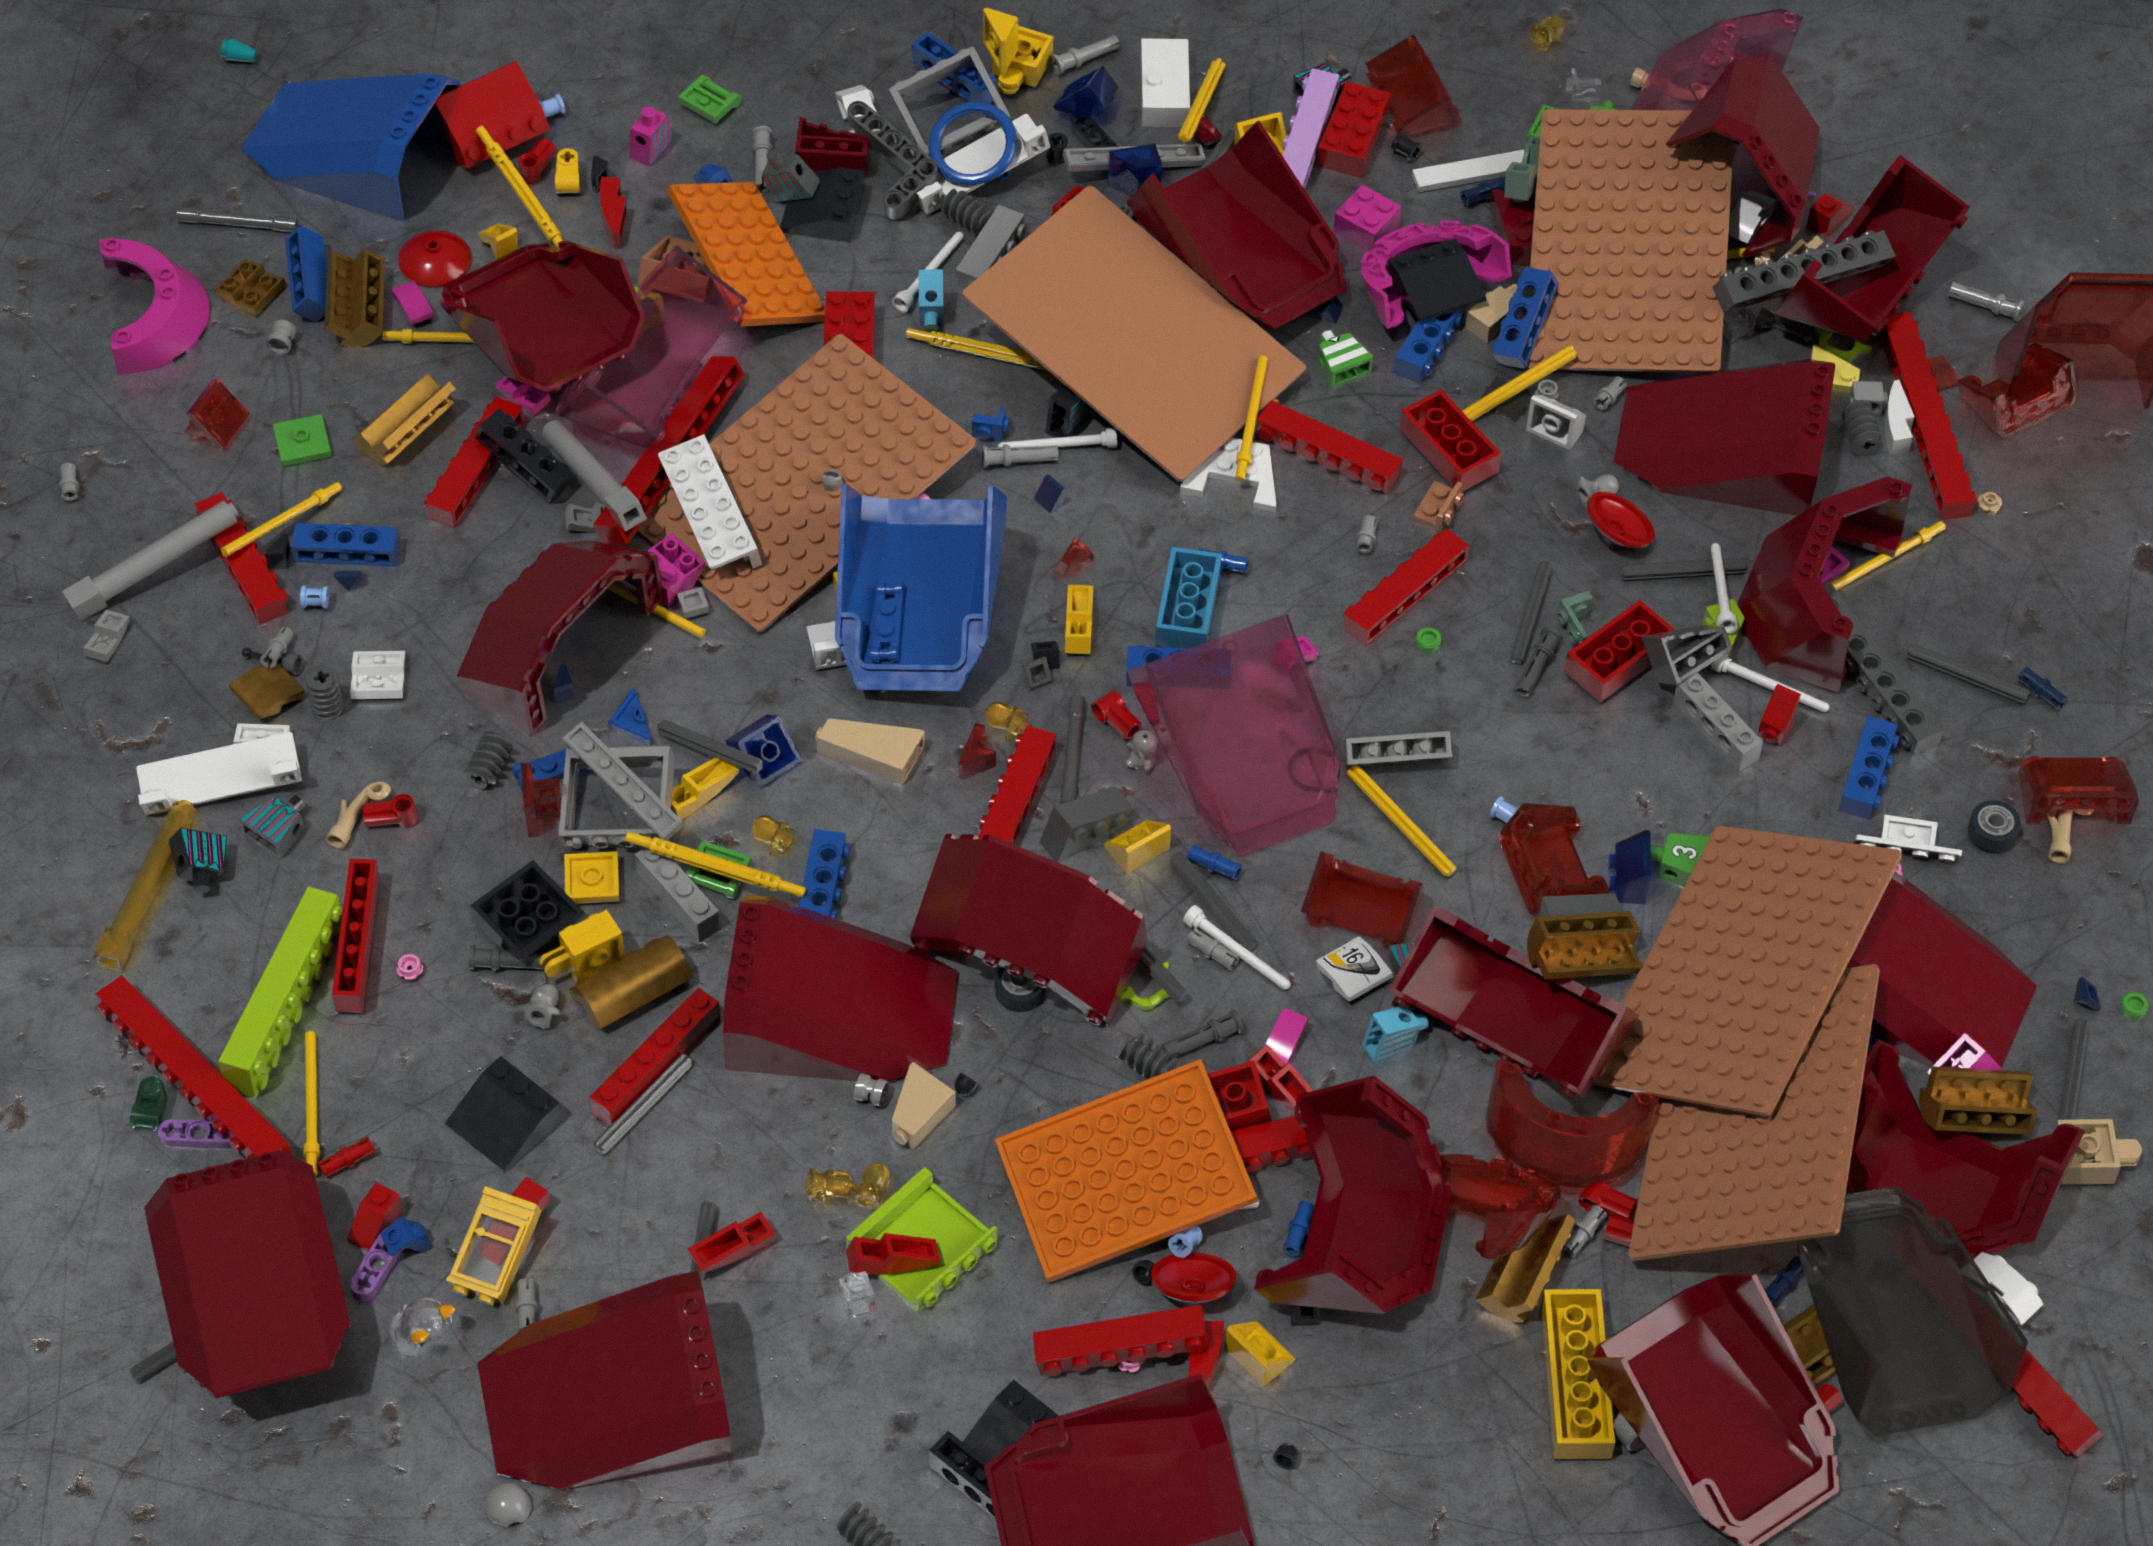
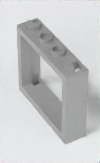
M973 46L968 49H962L956 55L940 60L933 67L918 71L913 77L905 81H899L889 88L891 96L917 146L927 155H929L928 145L925 144L902 99L973 63L997 108L1004 111L1011 119L1007 108ZM985 115L942 137L940 140V151L943 159L997 130L1001 125L992 117Z
M670 746L609 747L628 768L663 767L660 799L671 809L675 756ZM566 749L558 834L564 846L578 849L582 846L606 848L608 845H619L626 848L633 847L635 844L625 841L628 831L652 839L654 837L659 838L651 829L574 830L579 769L590 768L571 749Z

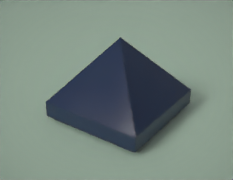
M336 571L334 573V578L348 592L363 576L361 571Z
M2079 978L2074 1001L2095 1011L2101 1010L2096 987L2085 978Z

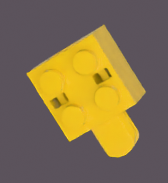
M1018 26V51L1007 71L1000 74L992 59V75L999 76L998 88L1001 92L1015 94L1021 84L1036 88L1050 63L1051 55H1053L1054 36Z
M608 910L592 914L586 920L575 925H569L559 932L560 947L542 955L539 964L549 978H553L566 971H569L575 982L585 977H591L597 974L602 967L622 960V957L625 955L622 932Z

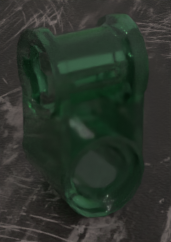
M148 1076L140 1082L135 1103L130 1113L131 1128L136 1129L140 1126L153 1128L154 1131H157L158 1126L163 1122L168 1096L164 1084L159 1077ZM158 1091L155 1095H149L151 1092Z

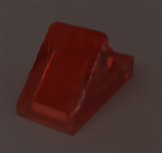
M974 724L958 762V778L966 779L996 766L997 752L986 748L988 737L985 736V725Z

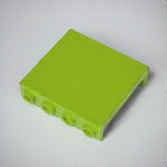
M924 1167L846 1237V1250L854 1237L880 1240L884 1233L936 1239L940 1257L938 1265L901 1273L874 1274L919 1313L925 1307L932 1306L944 1289L953 1287L958 1277L965 1270L970 1271L976 1265L979 1257L984 1253L991 1252L997 1244V1227L994 1225L988 1229L933 1183V1173Z

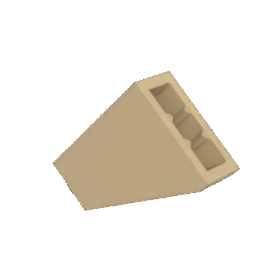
M912 1062L892 1118V1135L899 1144L907 1145L914 1150L956 1106L955 1091Z

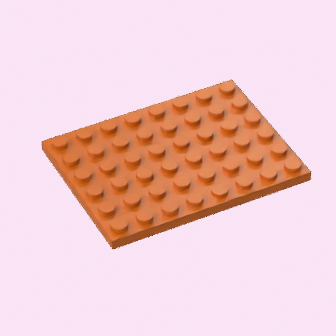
M1201 1059L995 1139L1048 1283L1258 1202L1257 1195Z

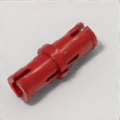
M367 1136L347 1148L345 1146L339 1148V1152L317 1163L324 1177L327 1178L341 1169L353 1167L355 1162L376 1151Z

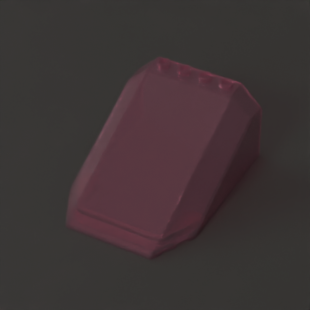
M1288 614L1127 671L1135 694L1196 815L1238 856L1335 821V800L1338 795L1337 780L1341 761Z

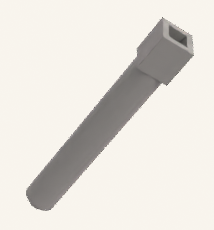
M553 420L544 426L542 430L543 439L608 508L612 518L625 532L647 519L639 500L626 486L622 487L561 421Z
M223 500L92 580L87 576L63 590L62 593L80 622L107 607L105 601L237 523L236 517L239 516V513L232 502L227 504Z

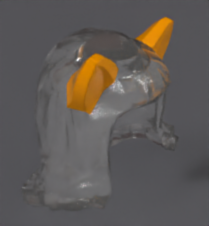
M430 1297L418 1298L408 1305H403L402 1311H397L395 1317L391 1320L392 1324H390V1332L388 1333L391 1344L395 1345V1348L403 1357L417 1358L424 1344L438 1341L447 1333L448 1327L452 1323V1313L455 1311L454 1306L444 1304Z

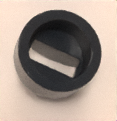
M961 1072L954 1083L956 1092L964 1088L962 1096L971 1095L978 1086L977 1082Z
M1147 1259L1135 1264L1132 1269L1135 1280L1140 1284L1149 1283L1151 1281V1271L1155 1264Z
M1284 1443L1276 1449L1273 1460L1278 1466L1284 1469H1291L1298 1459V1450L1294 1445L1289 1446L1287 1443Z

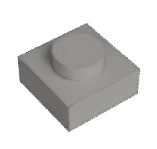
M702 587L677 593V600L685 619L709 613V605Z

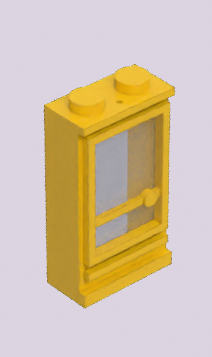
M485 1186L480 1203L446 1281L453 1287L452 1291L459 1295L467 1297L471 1293L479 1296L477 1300L487 1305L493 1306L495 1302L504 1305L542 1210L535 1203Z

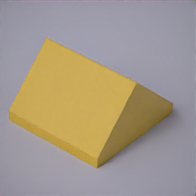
M985 8L983 9V43L1000 74L1007 71L1018 51V17Z
M1281 111L1235 123L1234 146L1255 122L1260 121L1283 155L1285 150L1283 149V142L1286 131Z
M1146 819L1103 843V845L1123 871L1128 874L1170 850L1171 827L1167 823Z
M1258 1321L1229 1325L1226 1329L1224 1349L1263 1387L1296 1359Z

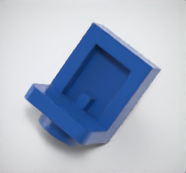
M711 163L702 166L700 171L693 175L696 184L732 182L726 167Z
M1000 408L998 417L974 414L972 419V436L982 440L1001 441L1003 432H1008L1010 418L1006 417V408Z
M402 1217L381 1233L389 1254L396 1256L406 1247L422 1253L431 1247L425 1227L419 1222H413Z

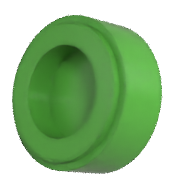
M1434 628L1420 629L1415 639L1417 649L1424 653L1436 652L1441 645V634Z
M2136 992L2126 994L2120 1004L2121 1013L2131 1020L2142 1019L2149 1008L2148 1000L2142 994Z

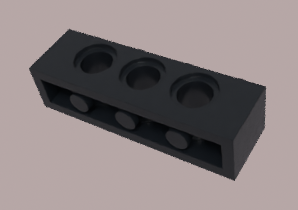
M499 408L479 425L475 439L548 503L569 486L574 474L570 468L554 457L547 447L538 443L529 431L521 428L512 416L505 414Z
M947 1431L929 1449V1466L995 1518L984 1469L988 1462L951 1432Z

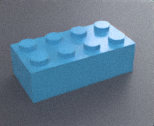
M1178 547L1171 548L1156 624L1155 646L1207 648L1221 574L1222 554Z

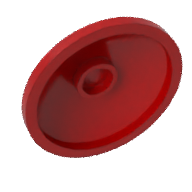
M442 230L422 232L410 238L402 246L398 256L399 269L409 282L414 281L417 286L441 288L468 272L471 265L470 248L461 237L454 233Z
M1596 492L1588 500L1587 510L1592 523L1599 533L1610 542L1631 549H1639L1649 546L1653 541L1655 534L1651 522L1638 507L1628 500L1609 492Z
M1191 1252L1184 1258L1172 1254L1155 1263L1151 1271V1281L1157 1290L1173 1300L1189 1304H1200L1220 1299L1229 1293L1236 1284V1272L1227 1261L1211 1254Z

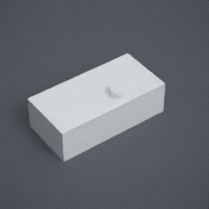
M1141 39L1142 127L1183 126L1190 111L1188 39Z

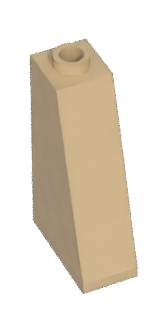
M828 718L825 725L818 728L815 741H817L818 753L903 785L925 747V731L914 728Z

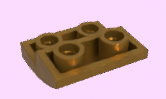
M244 259L215 289V293L233 306L257 316L286 286V282L282 277L265 272L262 264Z
M278 662L273 668H270V664L268 668L260 664L229 684V689L258 719L280 713L283 704L302 699L305 691Z

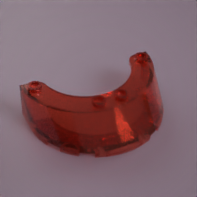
M1497 1059L1486 1108L1485 1124L1487 1133L1491 1135L1495 1142V1149L1506 1161L1511 1160L1520 1166L1521 1172L1553 1185L1587 1188L1590 1187V1183L1605 1181L1606 1184L1615 1182L1625 1177L1626 1172L1633 1167L1637 1168L1642 1162L1649 1146L1659 1097L1653 1094L1638 1092L1631 1095L1621 1108L1612 1113L1598 1117L1570 1116L1557 1112L1541 1103L1528 1089L1524 1080L1523 1070L1520 1066Z
M1439 1154L1443 1165L1439 1167L1443 1182L1448 1181L1451 1189L1448 1208L1467 1211L1486 1218L1483 1240L1478 1241L1475 1248L1483 1258L1497 1259L1498 1255L1511 1253L1526 1246L1560 1202L1561 1189L1557 1183L1534 1169L1518 1170V1168H1513V1162L1492 1158L1490 1163H1487L1484 1160L1474 1159V1155Z

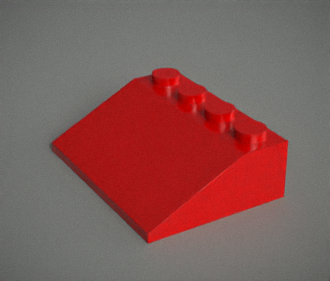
M517 61L441 94L434 103L457 165L465 168L491 158L486 151L487 147L476 133V129L480 126H484L494 142H498L503 151L550 130L543 108Z

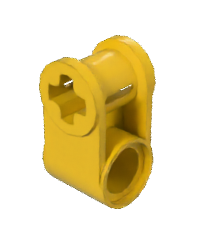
M562 149L557 154L555 172L556 194L581 193L578 153L573 149Z

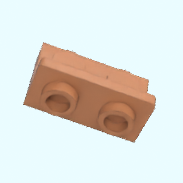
M1434 481L1415 511L1412 521L1440 533L1445 524L1449 525L1451 522L1454 508H1459L1463 501L1464 493H1461L1463 483L1457 482L1455 487L1451 488Z

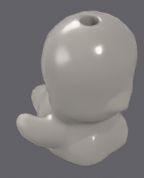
M1612 474L1600 475L1594 481L1586 480L1581 476L1578 479L1576 491L1583 505L1587 507L1588 500L1596 492L1616 494L1619 490V482Z
M1144 729L1136 732L1133 736V742L1126 744L1132 751L1125 763L1128 767L1149 771L1156 762L1155 755L1158 741L1156 736L1149 730Z
M543 984L535 988L530 999L531 1004L526 1007L524 1018L532 1025L548 1029L552 1015H561V1011L556 1008L560 1001V992L553 984Z

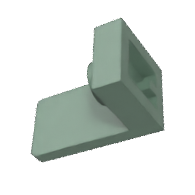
M1589 591L1561 599L1559 611H1557L1559 623L1565 626L1570 642L1576 646L1587 639V634L1578 619L1590 614L1593 598Z

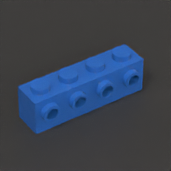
M299 225L285 238L292 311L313 322H317L325 315L327 267L323 236Z

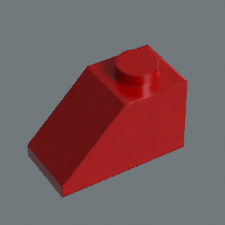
M1824 193L1810 207L1806 226L1827 237L1853 211L1854 207L1834 195Z
M1777 684L1761 719L1757 736L1767 742L1781 746L1794 725L1801 694Z
M376 1182L360 1202L347 1240L368 1252L380 1232L393 1224L402 1213L400 1195Z

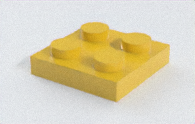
M618 851L564 854L565 893L576 904L620 901Z

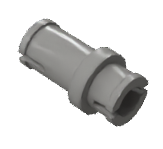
M1615 377L1607 387H1602L1598 391L1597 396L1593 400L1594 404L1600 401V404L1596 406L1598 409L1605 410L1616 402V397L1627 388L1626 382L1619 386L1624 381L1623 378Z
M64 463L60 466L61 481L59 482V491L63 500L73 501L78 497L77 492L79 491V482L76 480V466L72 463Z
M1372 515L1363 516L1360 531L1356 534V549L1360 553L1366 554L1371 552L1372 546L1376 541L1375 529L1378 520Z

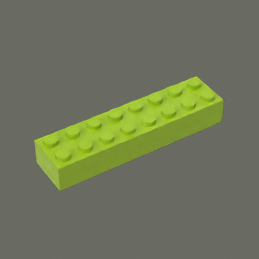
M307 887L218 1060L221 1075L241 1095L256 1099L260 1090L265 1089L268 1083V1074L271 1068L277 1066L280 1057L279 1052L283 1045L286 1046L288 1044L291 1029L294 1023L297 1024L299 1022L302 1007L305 1001L308 1002L310 1000L313 985L316 980L321 978L326 959L331 958L333 955L335 942L340 936L342 907L340 906L337 894Z

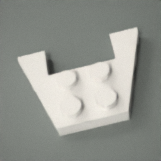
M1232 437L1182 482L1180 493L1202 497L1208 478L1258 488L1253 508L1275 513L1276 496L1269 445L1252 442L1250 450L1252 458L1250 466L1247 467L1245 481L1237 482L1235 480L1237 470L1236 457L1241 449L1242 439Z

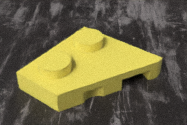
M1813 345L1811 359L1835 363L1832 390L1850 393L1852 382L1859 381L1860 369L1823 348Z

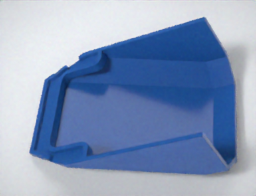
M424 73L285 83L242 145L241 150L248 157H251L258 167L261 166L268 172V176L273 181L402 222L404 220L398 175L405 148L427 115L439 119L434 103L441 94L461 86L460 80L440 74Z
M841 485L835 640L843 653L846 665L851 671L858 690L960 692L988 641L1007 509V496L994 485H988V499L985 500L886 499L861 495L849 485ZM895 582H904L905 597L899 661L890 662L889 659H881V662H872L871 647L873 645L877 583L894 585ZM887 595V599H894L895 595Z

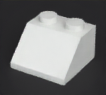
M1533 395L1530 400L1526 431L1571 450L1584 430L1586 414L1543 395Z

